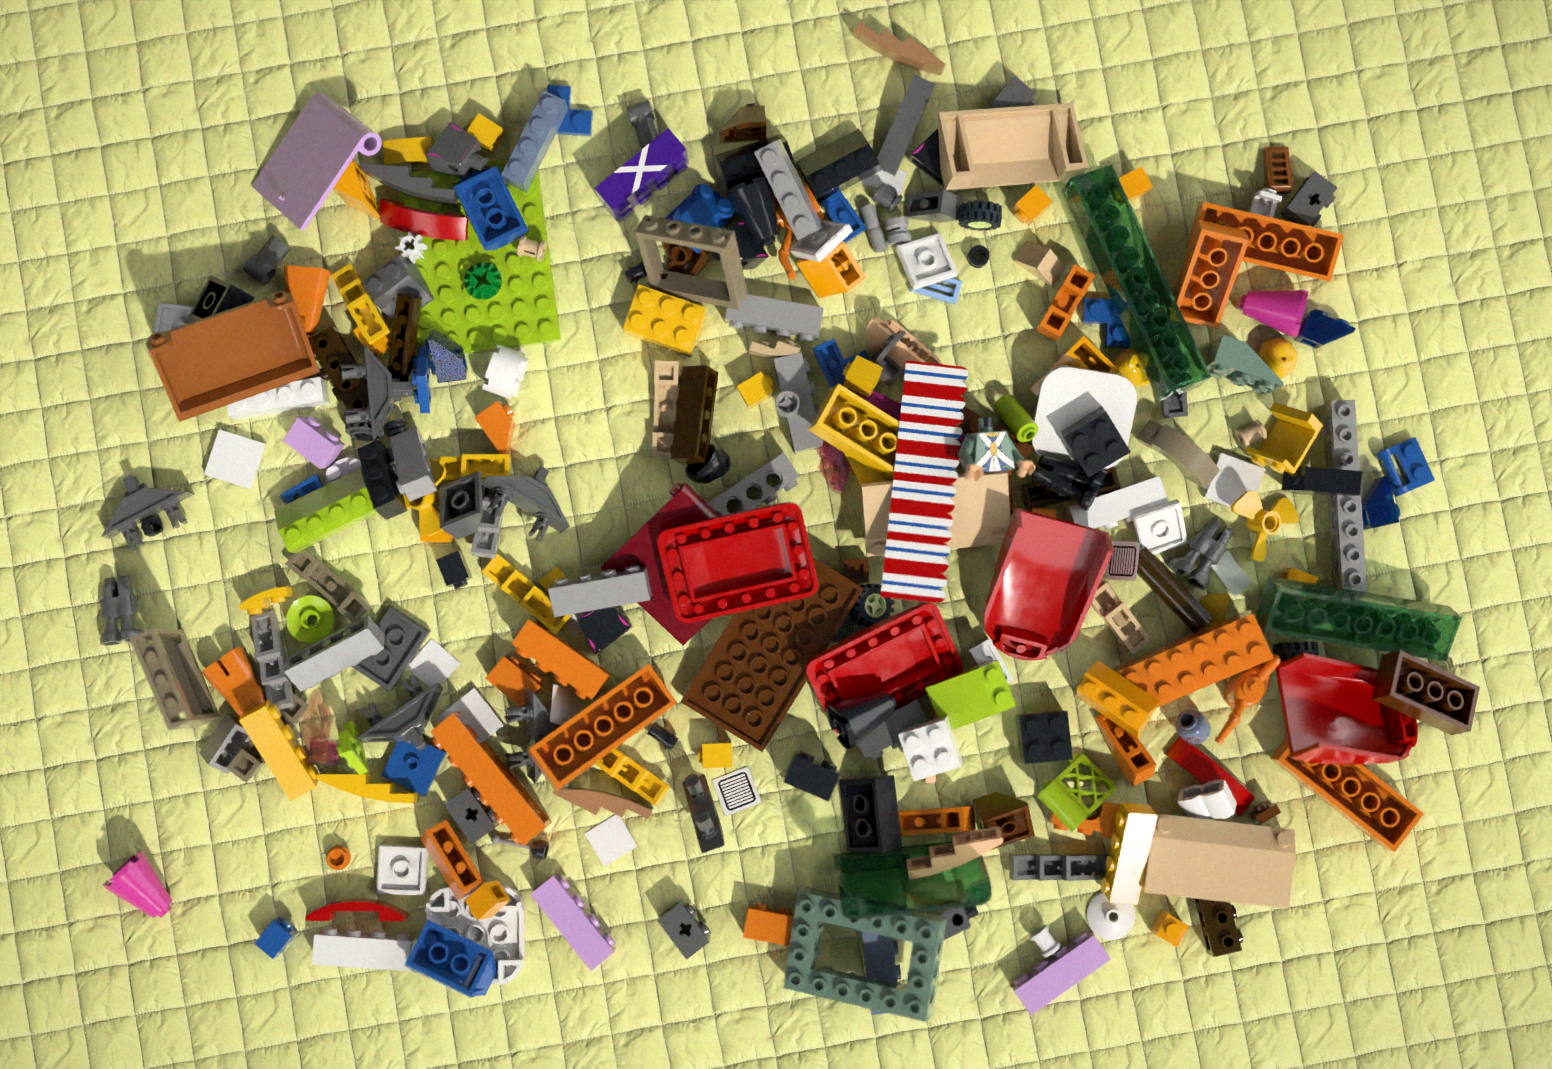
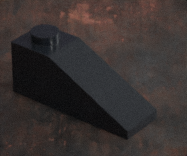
M1298 466L1294 474L1286 471L1283 472L1281 490L1298 495L1362 496L1365 472Z

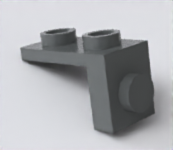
M904 330L897 336L892 333L883 343L887 347L884 350L880 348L872 356L873 363L883 367L879 379L889 388L905 372L888 356L906 334Z

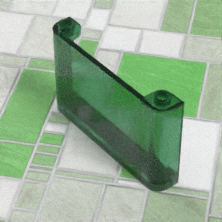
M953 841L906 846L887 852L834 854L833 860L841 912L844 917L854 920L984 905L990 900L992 892L991 881L983 856L934 875L910 880L906 859L929 856L930 846L953 843Z

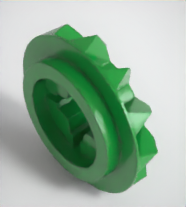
M482 261L480 263H473L466 270L463 282L469 295L479 300H486L499 292L502 285V277L499 270L493 264ZM487 273L486 279L491 285L482 283L478 286L479 282L475 275L483 277Z

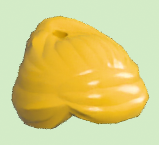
M1283 338L1269 339L1259 349L1258 356L1280 379L1294 371L1297 362V352L1288 340Z
M1139 347L1123 351L1114 362V365L1118 368L1115 373L1125 376L1133 386L1147 385L1156 376L1158 370L1153 354Z

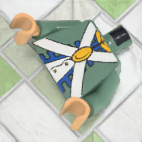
M992 417L978 418L979 433L966 434L958 452V457L963 466L964 478L970 480L974 476L975 481H978L983 472L1012 470L1015 467H1019L1017 470L1019 477H1025L1027 472L1029 475H1032L1035 470L1034 463L1023 458L1011 441L1006 431L993 432Z

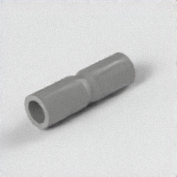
M873 204L861 207L860 212L868 230L874 252L881 253L886 251L888 246L882 229L879 227L880 223Z

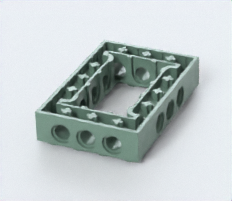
M805 887L798 891L784 989L926 1022L933 1015L947 917ZM822 922L913 942L907 983L897 982L893 984L880 981L878 977L868 978L855 975L856 972L852 971L846 973L833 970L831 966H822L815 970L817 956L820 955L821 951L819 949L821 932L824 930Z

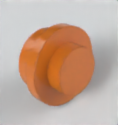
M341 845L332 847L326 855L327 864L334 870L346 868L351 861L350 851Z

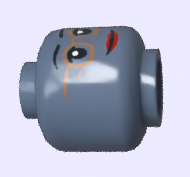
M1196 709L1185 710L1176 719V731L1189 744L1197 745L1203 743L1211 733L1210 722Z

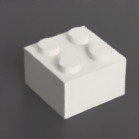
M948 716L903 729L898 734L914 781L959 768L963 763Z

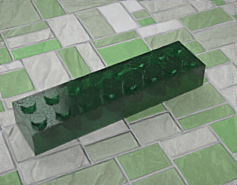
M1270 576L1268 577L1256 615L1258 625L1266 633L1385 652L1401 650L1412 656L1447 661L1462 619L1457 612L1446 605Z

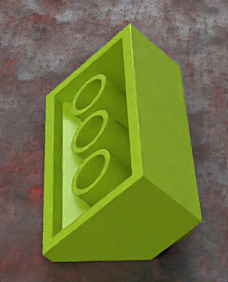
M362 468L274 510L278 531L288 552L298 553L377 514L373 509Z

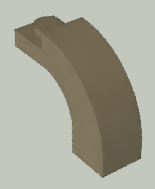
M1150 419L1136 437L1138 442L1168 458L1183 472L1189 481L1204 489L1208 487L1220 471L1215 462L1200 447L1166 424L1162 426Z

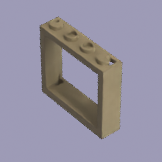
M644 215L635 234L651 289L677 298L739 310L747 294V288L735 232ZM656 241L719 252L726 282L664 270Z
M152 628L130 638L168 731L197 728L220 718L183 630ZM180 636L182 643L177 644L173 638ZM211 709L213 714H207L206 711ZM184 711L186 718H180L179 713Z

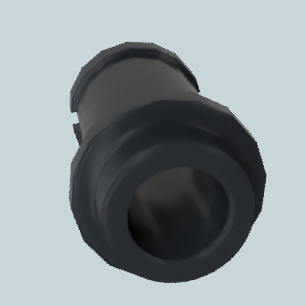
M644 262L632 268L628 266V270L624 271L630 284L634 282L637 284L639 279L647 276Z
M657 722L651 726L647 735L661 743L664 749L668 748L670 751L679 740L676 737V733H670Z

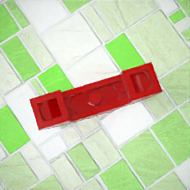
M385 198L380 199V222L388 227L430 238L467 240L468 216L449 212L440 214L404 206L403 202Z
M1181 736L1176 739L1165 753L1167 757L1183 770H1186L1201 784L1214 780H1225L1237 803L1235 813L1238 816H1241L1255 799L1245 787L1194 745L1185 742Z
M351 898L332 902L306 915V921H331L336 918V911H379V921H405L408 918V912L385 901L368 898Z

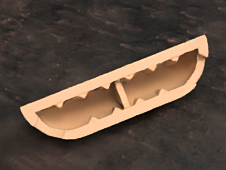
M875 317L869 322L866 329V338L869 346L875 353L880 348L884 350L887 347L883 343L892 333L897 336L902 330L906 332L888 354L904 371L906 360L942 364L937 356L894 320L887 322L879 320V317Z

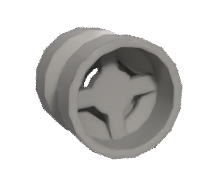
M894 217L885 221V228L889 231L887 238L889 246H897L912 241L911 234L907 230L909 226L908 217Z
M792 391L781 392L776 398L777 413L784 418L796 415L800 402L798 396Z

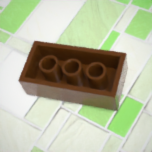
M1398 650L1381 656L1372 700L1447 734L1456 735L1471 732L1480 687Z

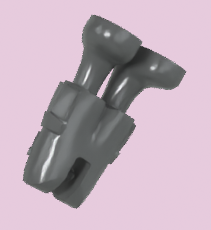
M1215 517L1211 518L1201 531L1194 534L1188 543L1190 551L1185 556L1172 558L1168 563L1171 570L1179 575L1186 576L1192 570L1197 558L1201 555L1202 561L1190 573L1187 580L1193 586L1205 590L1209 584L1208 571L1210 566L1219 563L1226 550L1225 547L1233 534V530L1225 526L1216 539H1212V536L1221 524V521Z
M129 575L120 576L118 578V587L114 577L104 578L101 617L106 619V627L100 636V645L109 646L122 644V641L131 642L130 638L144 632L137 629L133 622L132 616L138 613L131 578ZM121 616V631L119 632L117 619Z

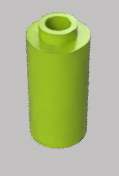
M1007 394L1000 397L994 405V411L1020 442L1034 439L1038 432V425L1013 395Z

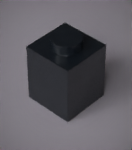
M456 551L436 559L447 587L454 586L456 590L468 585L467 581L473 579L463 552Z

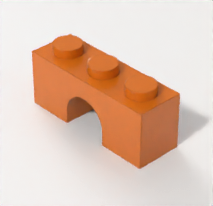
M1074 264L1035 331L1056 342L1064 332L1074 310L1085 295L1095 275Z
M1103 802L1098 807L1094 816L1086 818L1077 827V832L1091 835L1092 831L1101 832V837L1111 838L1112 834H1115L1116 813L1120 811L1121 805ZM1049 809L1047 821L1054 824L1053 828L1068 831V828Z

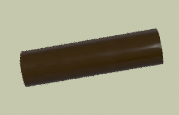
M397 293L387 369L391 373L392 378L399 379L400 382H411L422 305L421 296L408 293Z
M1116 468L1102 469L1107 473L1097 495L1120 490ZM1039 482L1021 486L1022 500L1026 510L1076 499L1070 495L1062 497ZM1075 482L1072 484L1081 490H1087Z
M1146 547L1139 551L1137 575L1193 633L1203 628L1213 616Z

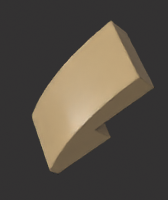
M785 339L783 342L777 341L775 349L771 348V344L762 340H758V343L752 341L749 348V354L767 359L800 353V348H797L796 343Z

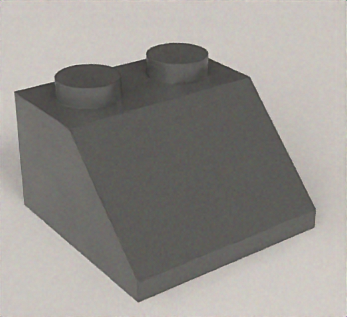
M397 255L363 281L372 301L393 322L397 293L421 296V309L435 299L416 263L413 264L409 258Z
M479 471L439 487L440 528L457 540L476 533L483 515L482 475Z

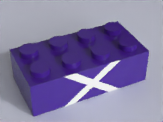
M667 128L594 188L598 200L616 222L620 219L625 220L633 213V208L638 204H645L651 198L650 194L657 189L662 190L668 185L669 179L675 174L678 176L687 169V164L689 163L687 149L671 130Z

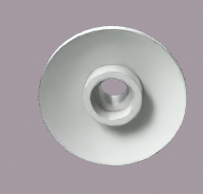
M1101 892L1088 905L1087 921L1096 935L1104 939L1115 940L1124 937L1132 929L1135 922V909L1133 904L1109 902L1105 894ZM1112 912L1117 914L1114 921L1109 920V914Z

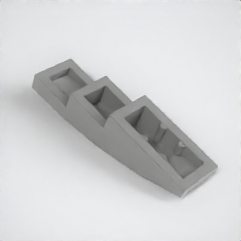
M483 485V515L478 531L474 534L471 555L496 559L504 509L501 516H494L498 505L490 512L487 511V507L496 493Z
M271 610L262 614L252 615L251 623L255 658L259 661L261 683L265 687L266 700L269 699L271 704H275L279 710L294 706L291 680L284 673L286 654L276 612Z

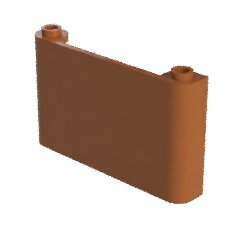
M277 291L271 296L165 332H156L146 342L149 354L179 422L320 373L295 301L290 293L284 291Z

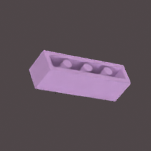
M555 873L530 895L590 971H592L615 952L616 948L614 945L616 942L608 932L604 934L599 928L601 923L593 913L590 915L584 909L585 903L578 894L574 896L568 889L570 884L566 878Z
M1089 931L1088 933L1082 932L1073 939L1074 943L1068 947L1065 945L1060 947L1053 953L1054 957L1048 961L1044 959L1038 962L1033 967L1034 971L1028 975L1024 973L1014 980L1015 984L1011 988L1030 1015H1033L1111 960L1093 933Z

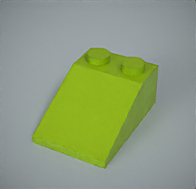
M999 660L986 661L925 687L937 719L948 716L952 730L1016 706Z

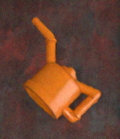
M801 181L820 221L824 220V215L805 181ZM775 196L777 222L781 228L785 227L787 230L781 248L778 250V258L789 280H793L796 274L793 271L788 256L795 234Z
M1273 655V659L1230 677L1225 686L1224 699L1233 710L1229 714L1228 720L1219 735L1216 736L1215 742L1220 745L1224 743L1226 737L1240 722L1243 709L1252 707L1265 696L1270 684L1269 675L1280 664V658L1277 655Z

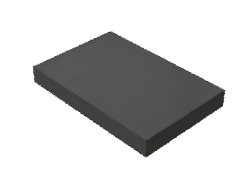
M392 605L388 607L377 624L385 635L384 649L377 655H371L361 660L357 665L351 666L389 692L393 690L431 632Z

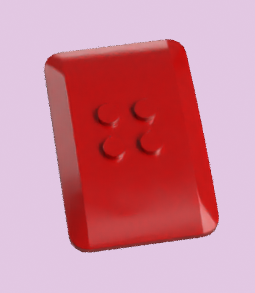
M793 502L745 510L663 530L657 539L676 618L683 623L697 622L810 597L818 589V579L803 513L800 506Z
M924 602L888 617L821 652L807 662L805 671L826 713V708L831 703L883 691L894 697L896 701L895 709L900 708L926 695L925 687L963 672V665L938 607L934 603Z

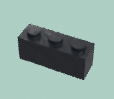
M380 440L358 448L357 451L373 509L385 520L408 511L404 496L399 492L396 485V480L399 479L394 473L392 467L394 461L389 454L388 448Z

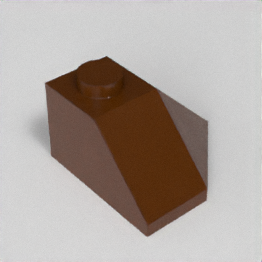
M750 103L745 105V107H741L719 131L720 144L767 139L765 106Z
M662 242L663 248L667 249L668 269L672 272L698 276L713 258L712 251L702 250L696 253L687 246Z

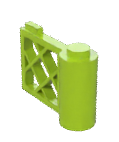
M1077 753L1074 754L1073 759L1066 762L1069 765L1067 769L1051 783L1046 780L1037 789L1040 792L1037 797L1071 832L1118 789L1084 753L1081 756ZM1082 763L1088 769L1089 775L1079 774L1078 764ZM1063 778L1074 779V789L1068 788L1061 780ZM1079 780L1089 781L1090 791L1080 790ZM1095 782L1102 783L1108 791L1106 793L1096 792ZM1081 796L1091 797L1092 807L1090 809L1081 802Z

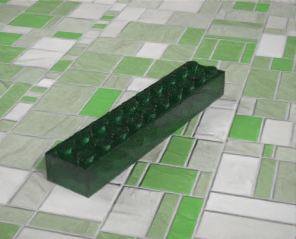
M1105 166L1070 178L1061 191L1158 401L1200 387L1211 378V375L1113 166Z

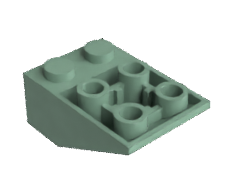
M1226 335L1220 336L1211 343L1202 370L1208 371V375L1218 379L1225 377L1230 379V383L1236 386L1244 387V385L1253 387L1254 392L1263 395L1282 387L1284 383L1246 342Z

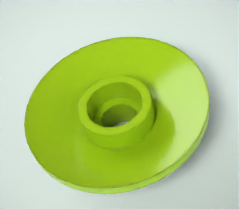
M313 595L303 596L294 601L286 615V624L290 634L303 643H315L327 637L335 623V615L331 605L325 599ZM312 615L316 616L317 619L314 624L309 622V618Z

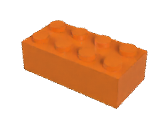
M1198 220L1168 307L1171 318L1218 329L1249 243L1245 230Z
M528 619L511 643L516 646L514 651L526 659L532 657L536 660L534 665L544 672L552 671L556 674L554 679L564 686L572 685L575 687L574 693L584 700L596 699L613 675L535 620Z

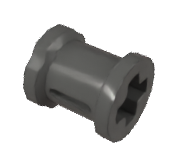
M883 183L874 194L872 201H877L888 209V213L891 214L901 202L903 196H897L886 188L887 185Z

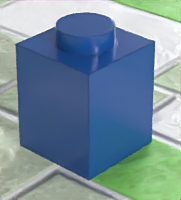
M279 917L270 923L254 944L274 959L284 951L298 932L294 929L295 926L291 921Z

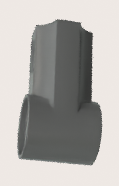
M648 99L626 106L641 150L659 136L653 121L655 119Z
M272 235L260 252L252 255L246 261L243 270L260 284L266 285L274 277L277 265L289 252L290 248Z

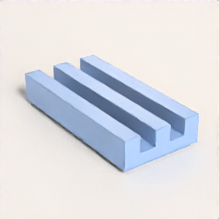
M954 278L941 281L956 286L955 289L935 283L925 286L952 294L953 297L923 288L913 290L911 287L910 292L955 305L962 281Z

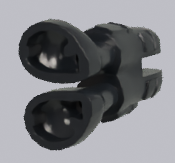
M1041 455L1038 461L1040 467H1035L1031 477L1062 497L1070 495L1079 502L1082 510L1088 511L1102 486L1107 472L1100 470L1088 477L1079 473L1080 469L1077 465ZM1075 482L1087 490H1081L1072 484Z

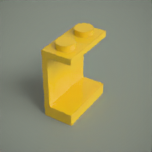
M1274 402L1270 411L1278 420L1260 450L1247 447L1245 451L1252 457L1251 461L1258 466L1264 467L1268 465L1276 472L1283 473L1286 471L1294 474L1323 425L1312 413Z

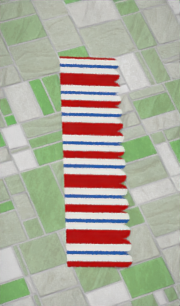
M906 360L880 597L929 603H942L945 600V592L939 588H943L947 584L946 576L941 573L946 572L949 567L947 560L943 558L950 554V548L945 543L949 542L952 537V533L946 528L951 527L953 524V518L948 513L952 512L955 508L953 500L949 498L954 497L956 494L955 486L950 483H954L958 478V474L953 468L959 465V458L954 454L958 453L961 448V444L955 439L960 438L962 435V429L957 424L962 423L964 419L963 413L959 411L965 406L964 398L959 395L965 394L967 390L966 384L962 382L968 377V371L964 367Z

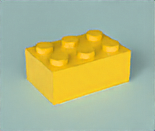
M638 285L623 331L626 335L692 357L707 316V309L686 300Z

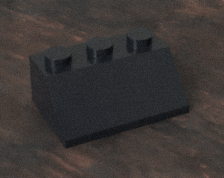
M860 129L797 161L817 203L824 201L838 190L843 191L881 171L880 163Z
M780 134L715 155L727 191L742 182L749 184L753 182L752 179L765 176L754 152L777 140H781L795 168L794 158L785 137Z
M894 775L839 780L847 852H887L902 848Z

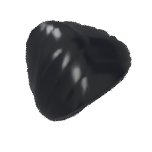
M711 443L708 463L687 465L685 468L686 476L695 483H711L730 470V456L717 444Z

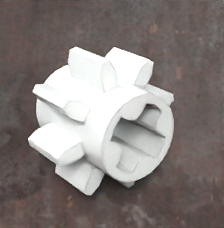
M408 232V236L399 237L400 246L395 248L398 252H403L400 256L409 258L413 264H415L416 259H424L422 255L423 250L428 249V247L421 243L423 240L421 235H417L414 238L412 233ZM409 246L415 247L413 250L408 249Z

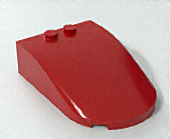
M1015 508L998 555L984 608L985 631L997 649L1010 657L1030 661L1046 659L1047 655L1057 651L1061 653L1073 643L1081 629L1113 553L1109 532Z
M1301 653L1280 663L1275 668L1290 759L1337 765L1386 764L1407 758L1410 755L1411 748L1416 746L1418 738L1417 720L1372 700L1378 669L1307 653Z

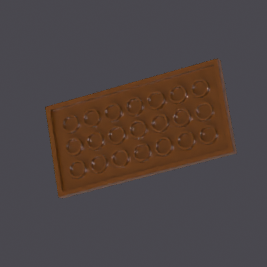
M814 557L813 561L818 579L817 592L810 597L734 613L680 701L761 752L764 751L808 680L805 671L807 662L828 648L864 590L862 586Z

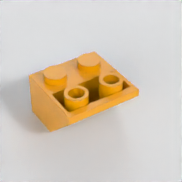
M844 241L837 245L821 262L802 258L795 261L818 298L848 292L866 278Z

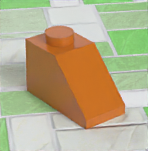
M496 401L474 418L499 453L510 454L515 425L511 417L514 416V413L507 404L502 406L499 401Z

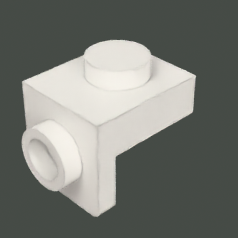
M1263 188L1253 194L1248 212L1273 218L1277 203L1281 202L1282 196L1276 195L1277 191L1273 189Z

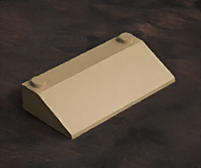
M1073 103L938 112L937 114L940 169L945 190L1079 180L1088 168Z
M1007 470L983 472L978 481H975L974 476L970 480H966L964 474H959L957 480L954 483H950L956 488L955 496L949 498L953 500L955 508L952 512L948 513L953 518V524L946 529L950 530L952 537L945 544L950 549L1002 544L1010 524ZM893 481L861 484L863 537L867 557L885 555Z
M1157 814L1143 877V892L1288 909L1296 855L1295 830Z

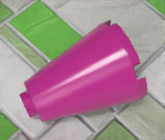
M1248 291L1247 295H1242L1239 309H1243V315L1297 338L1308 291Z
M140 850L136 855L138 858L133 855L112 874L113 877L109 881L106 880L102 885L105 889L150 917L154 918L158 915L161 918L172 908L169 905L172 899L146 855Z

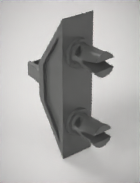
M364 344L365 361L361 364H341L343 380L353 378H365L367 380L369 405L365 408H345L346 424L369 422L374 441L393 410L394 402L401 401V397L413 396L414 392L412 382H400L399 379H393L391 373Z
M541 466L534 476L530 474L528 476H487L482 481L483 486L496 493L487 507V511L490 512L498 505L494 516H501L503 509L509 501L536 517L537 519L528 533L531 537L539 530L536 541L543 540L549 526L560 533L570 527L551 490L544 483L549 473L544 467Z
M129 475L123 479L128 490L124 493L125 498L122 499L101 537L112 538L122 533L130 551L137 550L136 544L142 547L145 545L136 529L137 524L162 511L166 512L173 529L180 527L178 520L182 524H187L188 521L185 519L178 504L194 494L185 491L148 488L145 483L140 484L136 476Z
M409 676L413 687L405 680L401 684L412 699L385 718L382 717L375 703H369L372 715L364 708L361 709V712L371 728L356 738L362 743L405 741L408 744L412 741L416 749H419V751L423 750L428 745L421 734L426 732L424 728H426L444 687L437 682L424 691L416 676Z
M525 685V705L504 708V711L508 714L504 718L506 723L526 720L527 748L526 751L506 753L505 756L509 761L505 762L508 769L527 765V776L536 784L542 772L527 753L528 749L561 725L550 722V713L536 695Z
M696 774L688 775L682 784L701 854L725 846L724 833L705 774L700 776Z

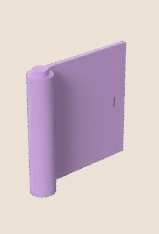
M317 93L310 98L252 184V187L294 225L304 231L356 153L359 151L367 156L376 154L381 148V138L327 95Z

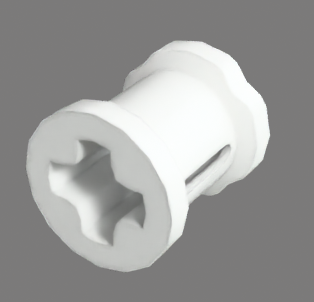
M1047 925L1041 926L1029 936L1031 941H1035L1042 950L1041 955L1044 958L1052 955L1061 947V944L1056 942L1048 932L1049 927Z

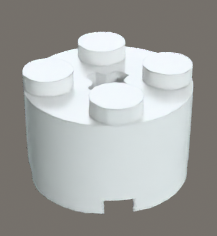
M497 345L496 348L499 353L494 352L485 375V378H488V385L483 383L482 390L511 399L512 396L517 397L521 384L518 379L520 374L525 375L529 362L525 358L526 354Z

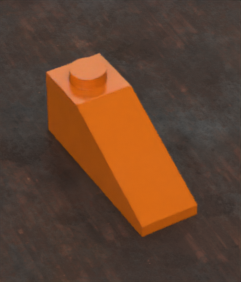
M1101 714L1095 717L1118 767L1131 786L1134 787L1153 777L1157 764L1141 741Z
M974 806L898 811L901 835L976 830Z

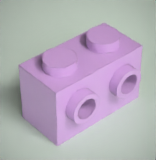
M312 416L297 417L283 441L319 469L331 467L345 445L339 440V435L331 430L324 429L320 426L321 422Z

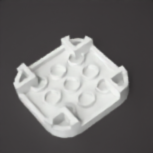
M1058 365L1050 369L1040 382L1034 421L1038 425V432L1035 438L1031 440L1035 451L1040 456L1046 455L1060 461H1068L1074 465L1081 466L1061 431L1101 407L1106 410L1128 446L1137 404V393L1133 384L1125 376L1118 373L1102 372L1068 365ZM1123 457L1115 461L1114 463L1110 464L1109 466L1105 467L1104 469H1108L1110 467L1117 465L1123 459Z
M501 884L510 901L491 918L477 921L470 913L469 907L465 902L471 894L457 901L449 886L442 887L431 896L426 904L427 920L493 951L498 971L491 984H507L517 977L525 961V905L520 893L509 885Z

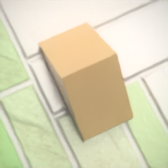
M1028 241L1014 259L1015 263L1050 287L1054 286L1066 268L1051 249Z

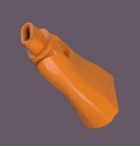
M286 265L284 266L285 292L292 295L306 335L310 339L315 335L319 327L320 315L331 271L323 268Z
M242 646L230 650L219 658L220 661L213 662L201 672L240 717L245 711L266 701V696L255 677Z

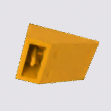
M1085 336L1051 368L1053 369L1058 365H1068L1115 373L1118 370ZM1041 379L1030 389L1037 398Z

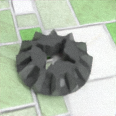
M369 422L349 423L346 425L345 432L351 438L360 441H373L372 428ZM383 427L374 441L384 437L385 430Z

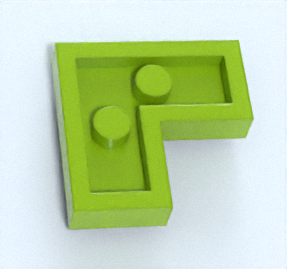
M353 721L343 723L344 731L338 733L339 743L336 744L340 757H345L350 768L353 767L359 775L369 772L363 743L356 738L361 735V731Z

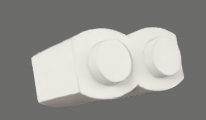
M1214 780L1203 785L1188 786L1179 790L1177 799L1185 817L1208 820L1211 818H1229L1235 813L1237 804L1225 780Z

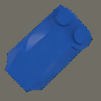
M487 166L482 172L475 170L469 173L466 178H461L460 183L454 186L485 251L499 249L521 238L528 231L497 166L493 168Z
M699 184L693 188L692 193L666 219L725 229L732 222L735 210L728 199L715 192L710 186ZM689 247V248H691L692 250H694L696 253H699V252H701V251L703 250V249H698V248Z
M427 920L404 964L405 967L414 973L426 976L470 998L486 995L498 971L493 951L430 920Z

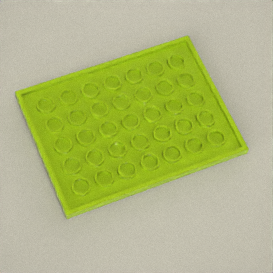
M509 159L488 161L487 166L490 168L497 166L500 174H502ZM432 169L413 172V177L432 178L436 188L454 189V186L458 185L461 179L460 177ZM539 169L527 192L510 184H505L528 228V231L523 236H527L529 240L537 242L543 240L547 242L546 253L542 262L537 261V258L525 255L519 257L517 255L521 238L499 249L485 251L469 217L466 241L421 236L423 238L421 243H424L428 249L423 250L422 255L424 259H416L415 263L435 299L421 309L417 345L418 350L419 346H429L430 359L497 350V345L513 348L561 341ZM398 191L399 202H403L404 206L440 214L449 212L468 216L460 199H458V205L433 202ZM403 232L404 237L408 236L407 232ZM409 246L408 249L413 250L415 247ZM484 261L493 264L499 270L502 277V285L499 292L492 298L479 300L469 295L466 291L463 279L466 270L473 263ZM487 273L483 277L475 275L479 282L478 286L482 283L491 285L486 279Z

